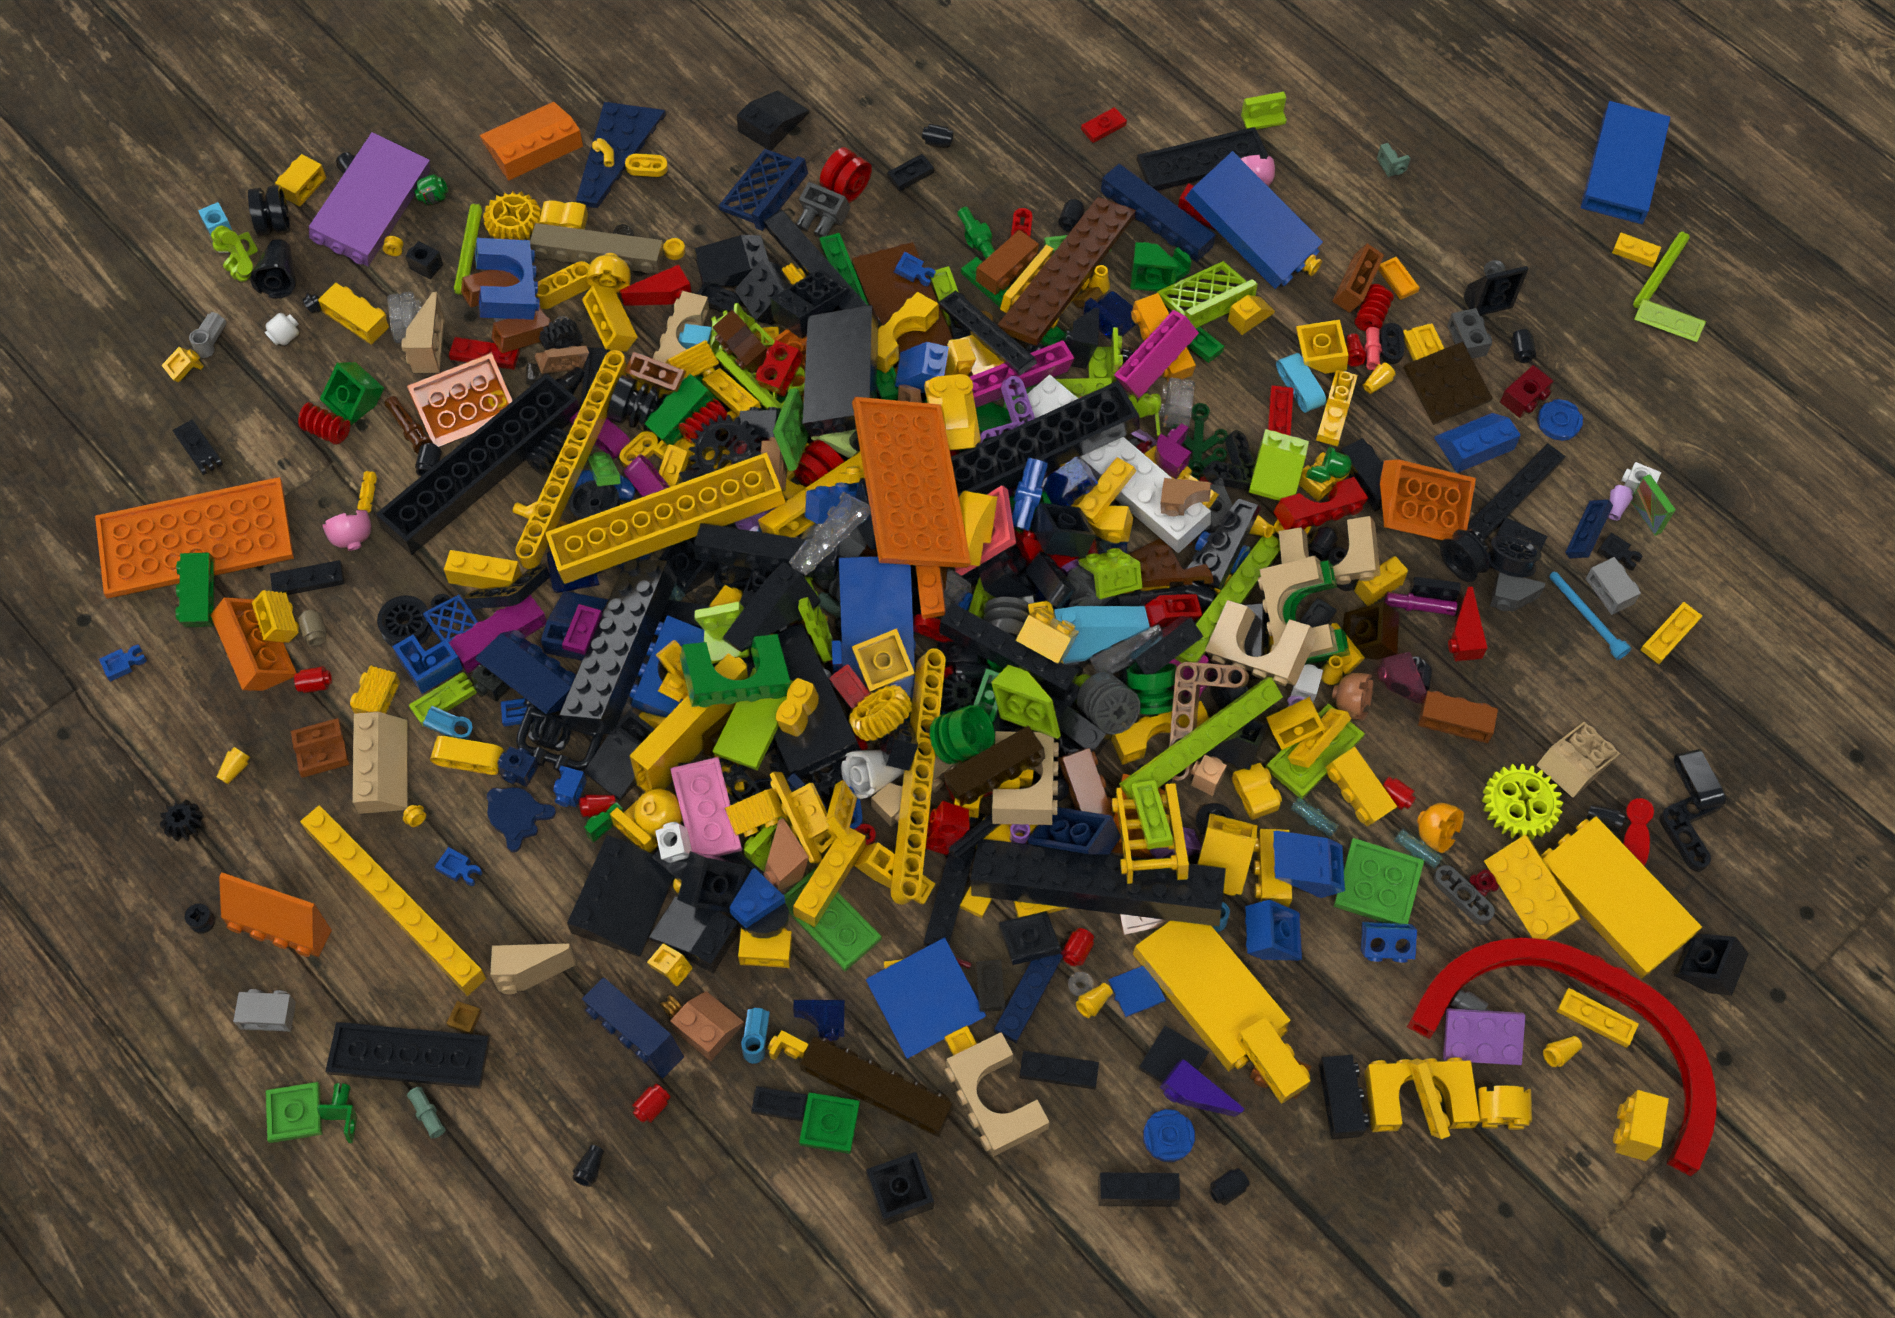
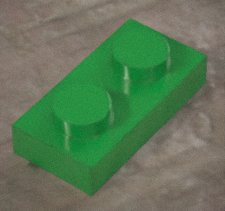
M1198 327L1196 330L1199 334L1188 347L1209 363L1223 353L1225 346L1201 327Z

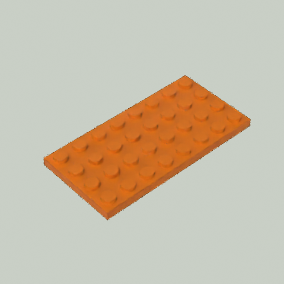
M855 397L852 405L879 563L968 568L971 561L941 404Z
M280 477L95 516L103 591L107 599L180 583V575L177 574L176 563L180 561V553H210L215 559L214 576L294 559L283 483Z

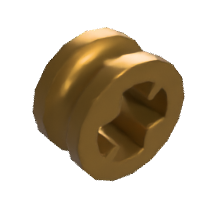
M669 995L667 1002H661L660 1006L669 1017L673 1018L682 1006L675 998Z

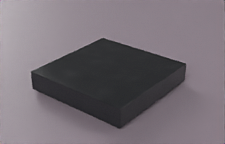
M1047 911L999 922V928L1012 965L1061 954V947Z
M1165 1025L1139 1066V1070L1163 1083L1175 1065L1183 1059L1196 1070H1199L1209 1051Z

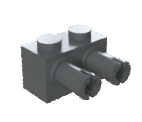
M808 182L799 198L804 211L795 225L800 230L803 229L805 232H808L815 216H819L822 219L814 234L819 238L821 236L825 237L828 235L833 224L842 225L851 207L845 196Z
M1080 565L1071 569L1067 575V578L1076 589L1070 597L1072 601L1069 603V607L1103 606L1109 600L1115 598V596L1103 599L1096 597L1094 574Z

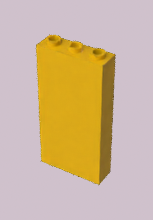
M729 653L714 667L720 675L731 680H744L748 678L746 663L741 658H734ZM688 694L630 755L637 786L645 792L657 788L665 790L673 781L670 768L678 767V763H690L704 749L702 734L727 712L733 710L737 702L729 705L723 703L714 704L709 707H692Z
M1597 816L1591 821L1585 819L1576 827L1578 830L1572 836L1569 833L1566 834L1558 842L1560 846L1555 850L1549 848L1541 857L1571 904L1635 973L1643 979L1695 936L1702 926Z
M1169 921L1135 946L1134 957L1150 973L1161 990L1228 1072L1234 1067L1239 1070L1249 1061L1247 1054L1237 1041L1241 1031L1266 1017L1269 1022H1273L1276 1025L1280 1038L1288 1032L1287 1027L1290 1022L1288 1016L1211 925Z

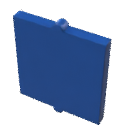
M1144 966L1108 980L1115 994L1114 1000L1118 1001L1125 1018L1166 1001L1158 983Z

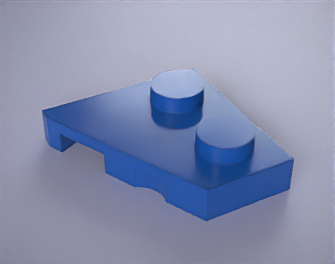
M754 868L732 902L730 914L745 928H748L784 904L785 896Z

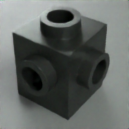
M482 664L475 668L471 676L474 682L473 688L480 695H487L495 702L510 688L507 683Z

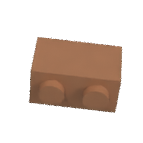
M707 991L688 1001L670 1020L673 1031L710 1061L714 1059L745 1024L743 1020Z

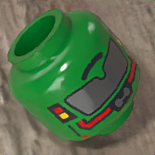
M432 174L417 181V189L414 192L418 201H423L426 205L430 206L445 200L448 187L442 177Z

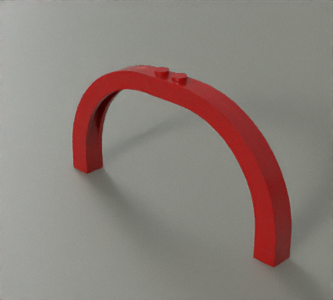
M1538 938L1503 939L1478 946L1449 963L1429 985L1407 1025V1028L1428 1039L1434 1034L1450 1000L1464 985L1484 973L1510 966H1536L1563 973L1633 1009L1647 1020L1664 1039L1676 1060L1683 1082L1685 1098L1684 1116L1678 1138L1667 1164L1690 1177L1700 1169L1713 1135L1716 1120L1717 1098L1712 1068L1697 1034L1674 1005L1655 989L1629 975L1625 969L1606 963L1603 958L1597 955H1590L1577 948L1556 941Z

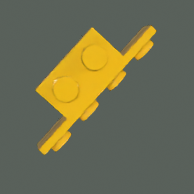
M772 772L770 774L772 779L771 786L774 792L779 794L782 801L781 808L792 822L791 830L793 834L800 840L802 848L809 857L808 861L810 863H820L822 857L813 838L825 833L829 829L825 821L827 811L814 783H809L791 792L783 773Z

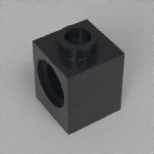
M420 241L411 247L406 254L409 269L430 280L443 266L440 252Z

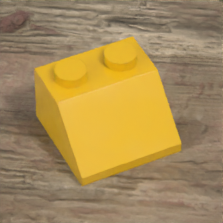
M1340 320L1296 326L1304 365L1325 374L1336 372V369L1347 371L1348 351Z

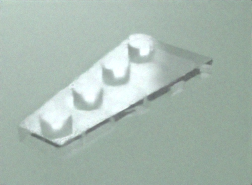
M843 492L839 497L841 501L837 507L832 506L827 512L829 517L823 524H818L813 530V538L805 540L791 558L789 563L792 568L805 576L813 571L819 562L831 554L840 542L846 539L859 524L867 519L871 514L869 504Z

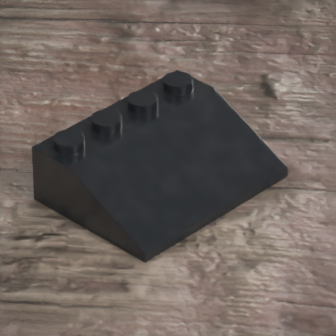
M607 835L567 922L571 934L640 957L675 877L652 858L653 854L629 842Z

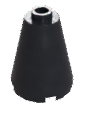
M281 239L272 240L254 267L250 281L252 287L258 293L262 294L263 292L268 294L269 298L277 299L289 296L295 288L296 278L290 245L286 241Z

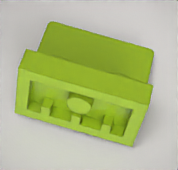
M1113 327L1110 347L1096 348L1088 363L1089 378H1112V383L1116 382L1117 379L1114 374L1123 365V354H1120L1122 336H1118V327Z
M1118 548L1109 549L1107 553L1089 554L1086 558L1078 560L1080 566L1094 574L1096 597L1099 599L1142 589L1140 562Z
M740 602L695 610V620L704 629V642H707L712 664L719 663L728 653L734 658L749 656V649L740 652L723 640L725 633L744 610Z

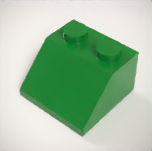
M1136 242L1130 289L1157 292L1175 284L1178 263L1158 244Z
M356 362L336 363L320 400L337 416H342L344 421L348 419L350 425H352L377 405L384 387Z

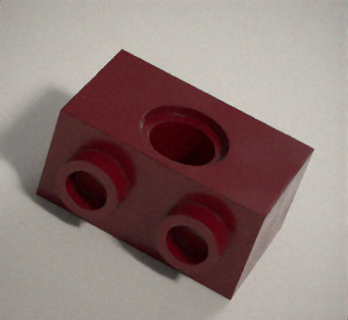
M1532 365L1504 391L1500 403L1517 417L1521 418L1526 413H1532L1540 400L1545 401L1550 396L1553 380Z

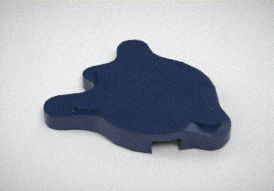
M493 788L487 793L489 821L494 829L506 838L507 848L510 852L519 851L523 839L537 835L536 821L550 820L556 815L554 806L538 803L531 794L520 788Z

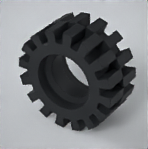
M563 318L562 321L557 319L554 324L552 322L548 323L549 327L545 326L543 328L544 331H541V336H539L545 350L569 348L571 346L579 347L581 346L580 343H583V337L576 322H573L572 319L567 321L566 318Z

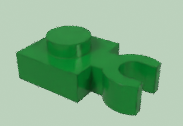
M617 802L606 813L601 812L598 816H592L587 821L586 826H584L587 837L593 843L612 828L611 824L613 823L610 813L616 808L623 811V808Z

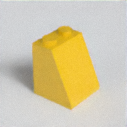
M1210 813L1197 865L1226 868L1223 893L1231 896L1236 894L1242 895L1256 843L1258 825Z

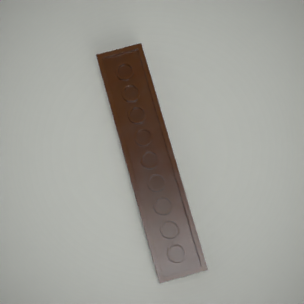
M1097 197L998 323V326L1009 336L1037 346L1135 218L1136 210Z

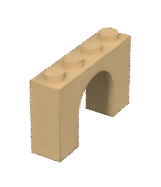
M1371 516L1347 520L1349 534L1348 553L1338 565L1333 566L1336 583L1340 585L1349 584L1351 580L1369 581L1373 580L1375 576H1380L1374 520ZM1302 528L1279 531L1282 564L1309 557L1307 533Z
M1315 556L1260 569L1261 577H1258V583L1261 591H1264L1265 599L1262 602L1265 613L1269 614L1270 622H1267V629L1269 635L1273 636L1274 644L1271 645L1272 651L1278 645L1287 625L1283 617V607L1287 598L1298 589L1324 583L1320 560ZM1326 624L1313 627L1318 635L1308 658L1338 651L1335 632L1332 626Z
M1227 600L1205 649V652L1212 657L1211 661L1220 665L1228 663L1232 666L1242 667L1261 679H1265L1266 676L1272 677L1275 683L1286 686L1287 683L1296 686L1318 633L1309 625L1289 619L1282 637L1273 651L1260 657L1248 656L1245 652V638L1256 614L1248 606Z
M996 731L995 744L1016 732ZM1034 732L1045 751V759L1037 767H1030L1041 777L1035 785L1026 789H993V824L1052 825V815H1057V800H1053V795L1058 796V781H1053V776H1058V761H1053V758L1058 757L1059 742H1054V737Z
M1002 1032L947 1058V1068L944 1069L949 1082H954L958 1088L956 1095L962 1106L966 1104L970 1111L968 1118L974 1129L978 1127L982 1134L979 1138L986 1152L990 1150L993 1157L1048 1130L1050 1123L1038 1100L1006 1114L992 1112L980 1102L977 1095V1086L981 1079L987 1074L1011 1063L1013 1060V1053Z

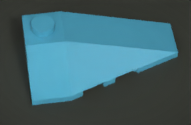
M1074 606L1054 610L1055 619L1060 622L1066 620L1075 625V630L1079 631L1069 653L1063 659L1064 664L1085 661L1092 658L1094 654L1102 650L1106 651L1112 645L1122 640L1126 641L1150 628L1145 606Z

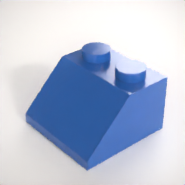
M925 342L902 351L899 357L895 387L906 384L920 389L921 393L926 394L925 381L945 375L949 347Z
M1270 899L1245 906L1246 947L1248 954L1262 960H1302L1299 912Z

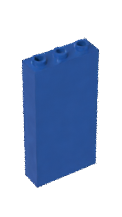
M1609 101L1603 115L1580 208L1643 224L1649 212L1670 116Z
M1233 151L1199 181L1185 197L1274 289L1280 284L1285 286L1293 278L1291 274L1294 271L1299 273L1305 266L1304 261L1310 255L1314 254L1316 256L1320 252L1317 248L1323 241Z
M878 557L839 558L843 667L848 664L867 688L852 646L897 629L915 672L911 565L879 563ZM915 674L891 684L900 686L910 697V701L913 698Z

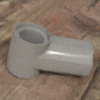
M211 312V314H208L199 329L190 333L189 340L193 350L200 358H207L214 353V343L227 324L226 320L217 313Z

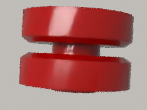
M842 147L836 150L825 163L820 174V186L845 196L848 203H851L867 186L871 177L872 166L863 158L857 157L848 148Z
M816 439L805 448V453L802 454L798 467L793 472L804 487H808L844 463V460L831 446Z

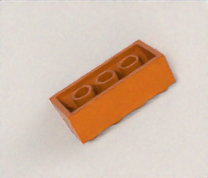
M224 597L211 613V618L242 690L264 691L294 678L296 671L284 643L263 640L257 617H255V609H253L252 605L254 599Z

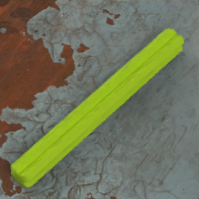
M480 204L470 205L454 285L457 295L461 294L462 277L470 275L482 214Z
M1679 232L1634 300V308L1639 309L1643 298L1650 300L1688 242L1689 234Z

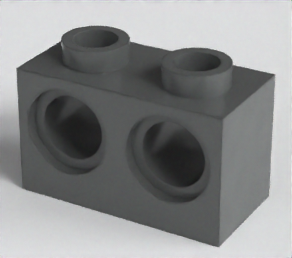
M1477 309L1452 313L1447 327L1454 343L1457 344L1463 341L1472 359L1487 356L1490 346H1492V337L1487 333L1484 327V319L1479 315Z

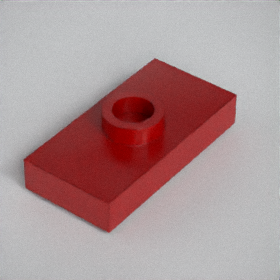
M1114 107L1082 124L1081 130L1092 143H1095L1126 126L1127 120Z

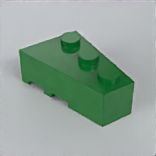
M689 374L682 380L678 391L668 395L664 399L663 404L649 415L645 425L667 445H674L684 437L679 430V424L685 423V419L689 417L692 418L693 413H699V409L706 407L707 402H713V398L718 399L694 376Z

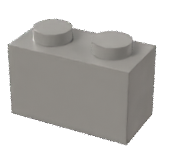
M1615 557L1592 567L1586 577V581L1611 615L1635 604L1641 594L1638 585L1630 579L1624 566L1618 563Z
M250 989L248 992H239L233 1022L239 1029L291 1032L296 1002L288 992L281 990L273 991V993H264L256 989Z

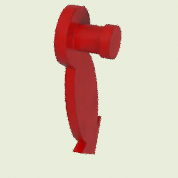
M1636 798L1628 804L1626 809L1631 825L1627 829L1623 845L1645 867L1650 851V836L1646 825L1653 819L1654 807L1648 800Z

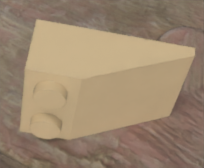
M432 292L407 327L406 337L402 338V351L406 352V362L410 364L413 373H440L445 317L437 292Z
M570 944L492 946L490 975L498 991L504 994H515L517 991H524L575 966L576 960Z

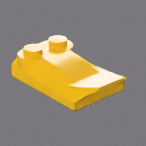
M957 374L937 376L925 381L924 387L927 403L941 404L949 450L975 448L977 443L981 442L972 391V379L969 376Z

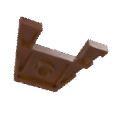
M1161 538L1128 554L1140 562L1142 588L1170 586V582L1181 581L1184 585H1193V581L1204 580V584L1213 583V575L1207 564L1182 569L1172 551L1174 549Z

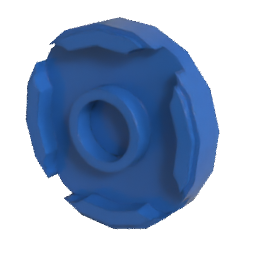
M1556 399L1542 406L1538 413L1537 423L1540 430L1546 436L1554 440L1564 441L1577 436L1583 425L1582 413L1580 415L1578 408L1573 403Z
M1164 1109L1154 1113L1147 1121L1143 1130V1141L1147 1151L1154 1158L1163 1162H1176L1190 1153L1195 1142V1130L1191 1121L1180 1114V1112Z

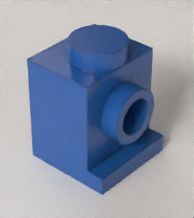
M560 766L561 779L558 778L553 789L556 795L555 803L563 807H568L569 805L577 807L587 782L584 772Z

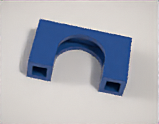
M476 239V269L506 271L516 276L520 281L509 287L480 286V318L534 320L535 311H539V297H535L538 293V282L534 281L536 279V265H532V263H534L535 252L530 248V240Z
M668 615L664 623L660 621L655 632V635L659 636L657 642H651L646 654L650 656L648 664L642 663L638 676L642 677L639 685H633L629 697L633 698L632 707L663 717H667L683 699L678 702L658 692L662 681L658 674L660 660L656 657V654L673 640H676L681 647L683 644L704 642L703 629Z

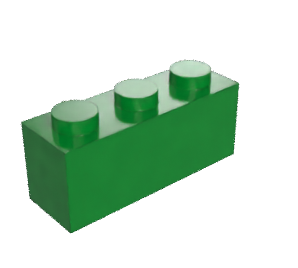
M180 553V561L176 563L177 574L180 575V584L176 585L179 606L176 607L175 614L177 621L179 620V623L184 627L214 626L211 613L214 611L215 559L210 553Z

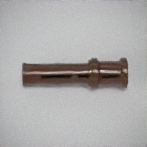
M390 396L385 400V406L404 430V438L412 443L415 453L418 454L421 445L433 443L423 433L422 426L412 420L396 396Z

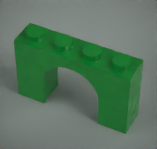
M1328 560L1320 562L1324 583L1298 589L1285 601L1283 617L1286 624L1289 619L1296 621L1297 607L1306 596L1315 592L1337 588L1334 568ZM1341 628L1334 630L1338 651L1307 658L1305 665L1326 661L1335 655L1339 657L1349 656L1346 632Z
M778 634L754 637L751 654L756 673L744 680L725 678L715 670L711 662L707 642L683 644L680 661L691 706L709 707L714 704L723 703L729 705L740 701L754 702L759 699H779L787 696L791 682Z

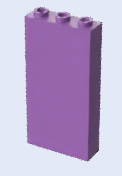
M372 132L309 225V238L318 245H324L331 248L337 254H343L351 258L355 263L364 264L369 267L383 245L384 239L389 236L414 197L417 181L429 174L430 160Z

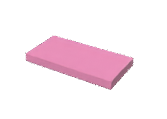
M716 757L670 768L684 827L688 830L692 852L722 856L742 851L739 835H735L725 808L731 804L719 758Z

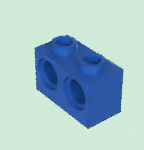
M1362 922L1361 953L1368 960L1379 962L1383 961V958H1392L1395 962L1405 963L1408 962V959H1415L1417 929L1413 924ZM1374 938H1382V942L1378 947H1370L1371 941ZM1406 939L1407 942L1403 948L1398 949L1395 947L1398 940Z

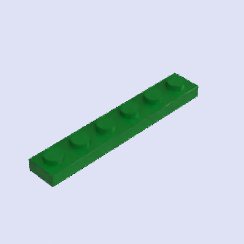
M975 257L961 268V274L1001 308L1003 296L1011 286L1009 285L1005 290H1000L994 295L976 281L977 267L982 261ZM1055 326L1049 329L1040 343L1045 347L1064 340L1065 333Z

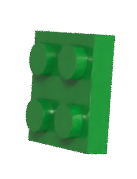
M809 1092L799 1146L851 1154L860 1101Z

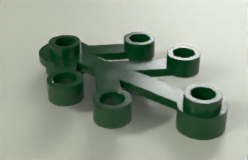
M1197 403L1192 408L1191 417L1195 421L1194 441L1187 435L1183 443L1193 454L1192 460H1189L1187 466L1192 470L1191 475L1197 480L1204 476L1203 469L1212 461L1224 462L1227 455L1225 449L1216 448L1211 456L1202 461L1203 453L1216 444H1224L1225 438L1228 436L1226 430L1218 429L1213 436L1203 442L1204 422L1207 421L1210 413L1209 407L1204 403ZM1172 425L1170 430L1173 428L1176 429L1179 425ZM1217 435H1223L1224 438H1219ZM1216 454H1222L1223 457H1218Z

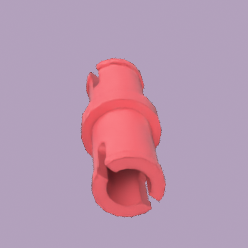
M1370 327L1366 330L1364 350L1367 359L1366 368L1369 370H1374L1380 364L1382 345L1379 338L1380 330L1376 327Z

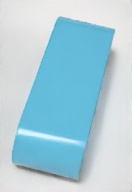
M1299 353L1276 361V368L1287 387L1294 388L1293 398L1304 413L1326 404V396L1309 367L1304 365L1303 358Z

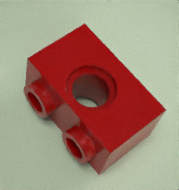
M1197 594L1159 595L1144 605L1150 627H1167L1180 616L1191 617L1193 621L1202 617Z

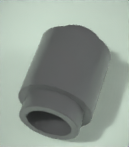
M1460 989L1450 1005L1454 1009L1490 1011L1487 1009L1489 1003L1467 990L1465 992Z

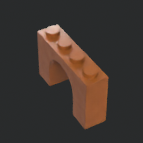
M487 270L462 277L461 294L470 307L479 306L480 286L509 287L520 281L509 272ZM539 304V311H535L534 320L505 319L494 322L492 340L501 353L541 342L539 336H541L540 332L544 331L543 328L545 326L549 327L548 323L551 320L545 316Z

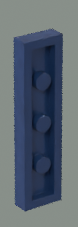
M1062 954L1031 961L994 1029L995 1033L999 1034L1002 1032L1005 1038L1017 1044L1063 958Z

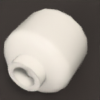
M278 313L266 323L267 331L265 334L275 345L286 346L298 336L299 331L296 326L299 323L291 314L286 317L283 313Z

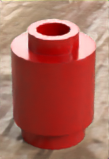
M324 666L300 670L299 673L294 674L296 690L298 692L303 691L304 693L327 690L329 684H332L330 670H326Z
M1389 776L1382 785L1396 804V808L1401 811L1404 807L1409 809L1416 800V797L1413 796L1415 790L1397 778L1393 779Z
M1077 928L1076 931L1072 932L1061 952L1064 962L1073 967L1083 965L1094 946V935L1083 928Z
M655 1084L653 1087H648L632 1105L635 1109L632 1113L642 1123L645 1121L652 1123L668 1105L667 1101L671 1097L661 1086Z

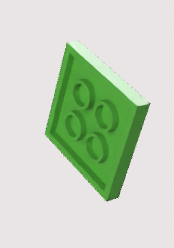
M1353 838L1344 866L1345 891L1337 893L1333 907L1384 923L1408 924L1424 860Z

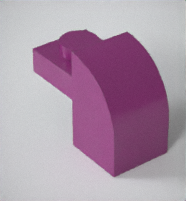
M1182 423L1176 429H1171L1167 437L1160 434L1155 450L1156 464L1174 479H1177L1182 470L1187 467L1191 455L1189 450L1181 446L1187 438L1189 428Z

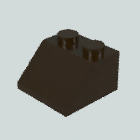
M1380 602L1344 613L1343 631L1346 632V635L1365 658L1379 660L1397 655L1399 613L1385 602Z

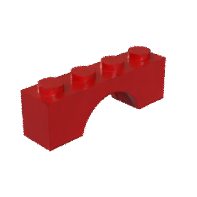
M1355 477L1336 482L1328 495V502H1314L1298 493L1281 498L1273 512L1284 530L1302 528L1304 530L1313 525L1320 526L1329 520L1337 521L1349 514H1358L1363 510V505L1368 497Z

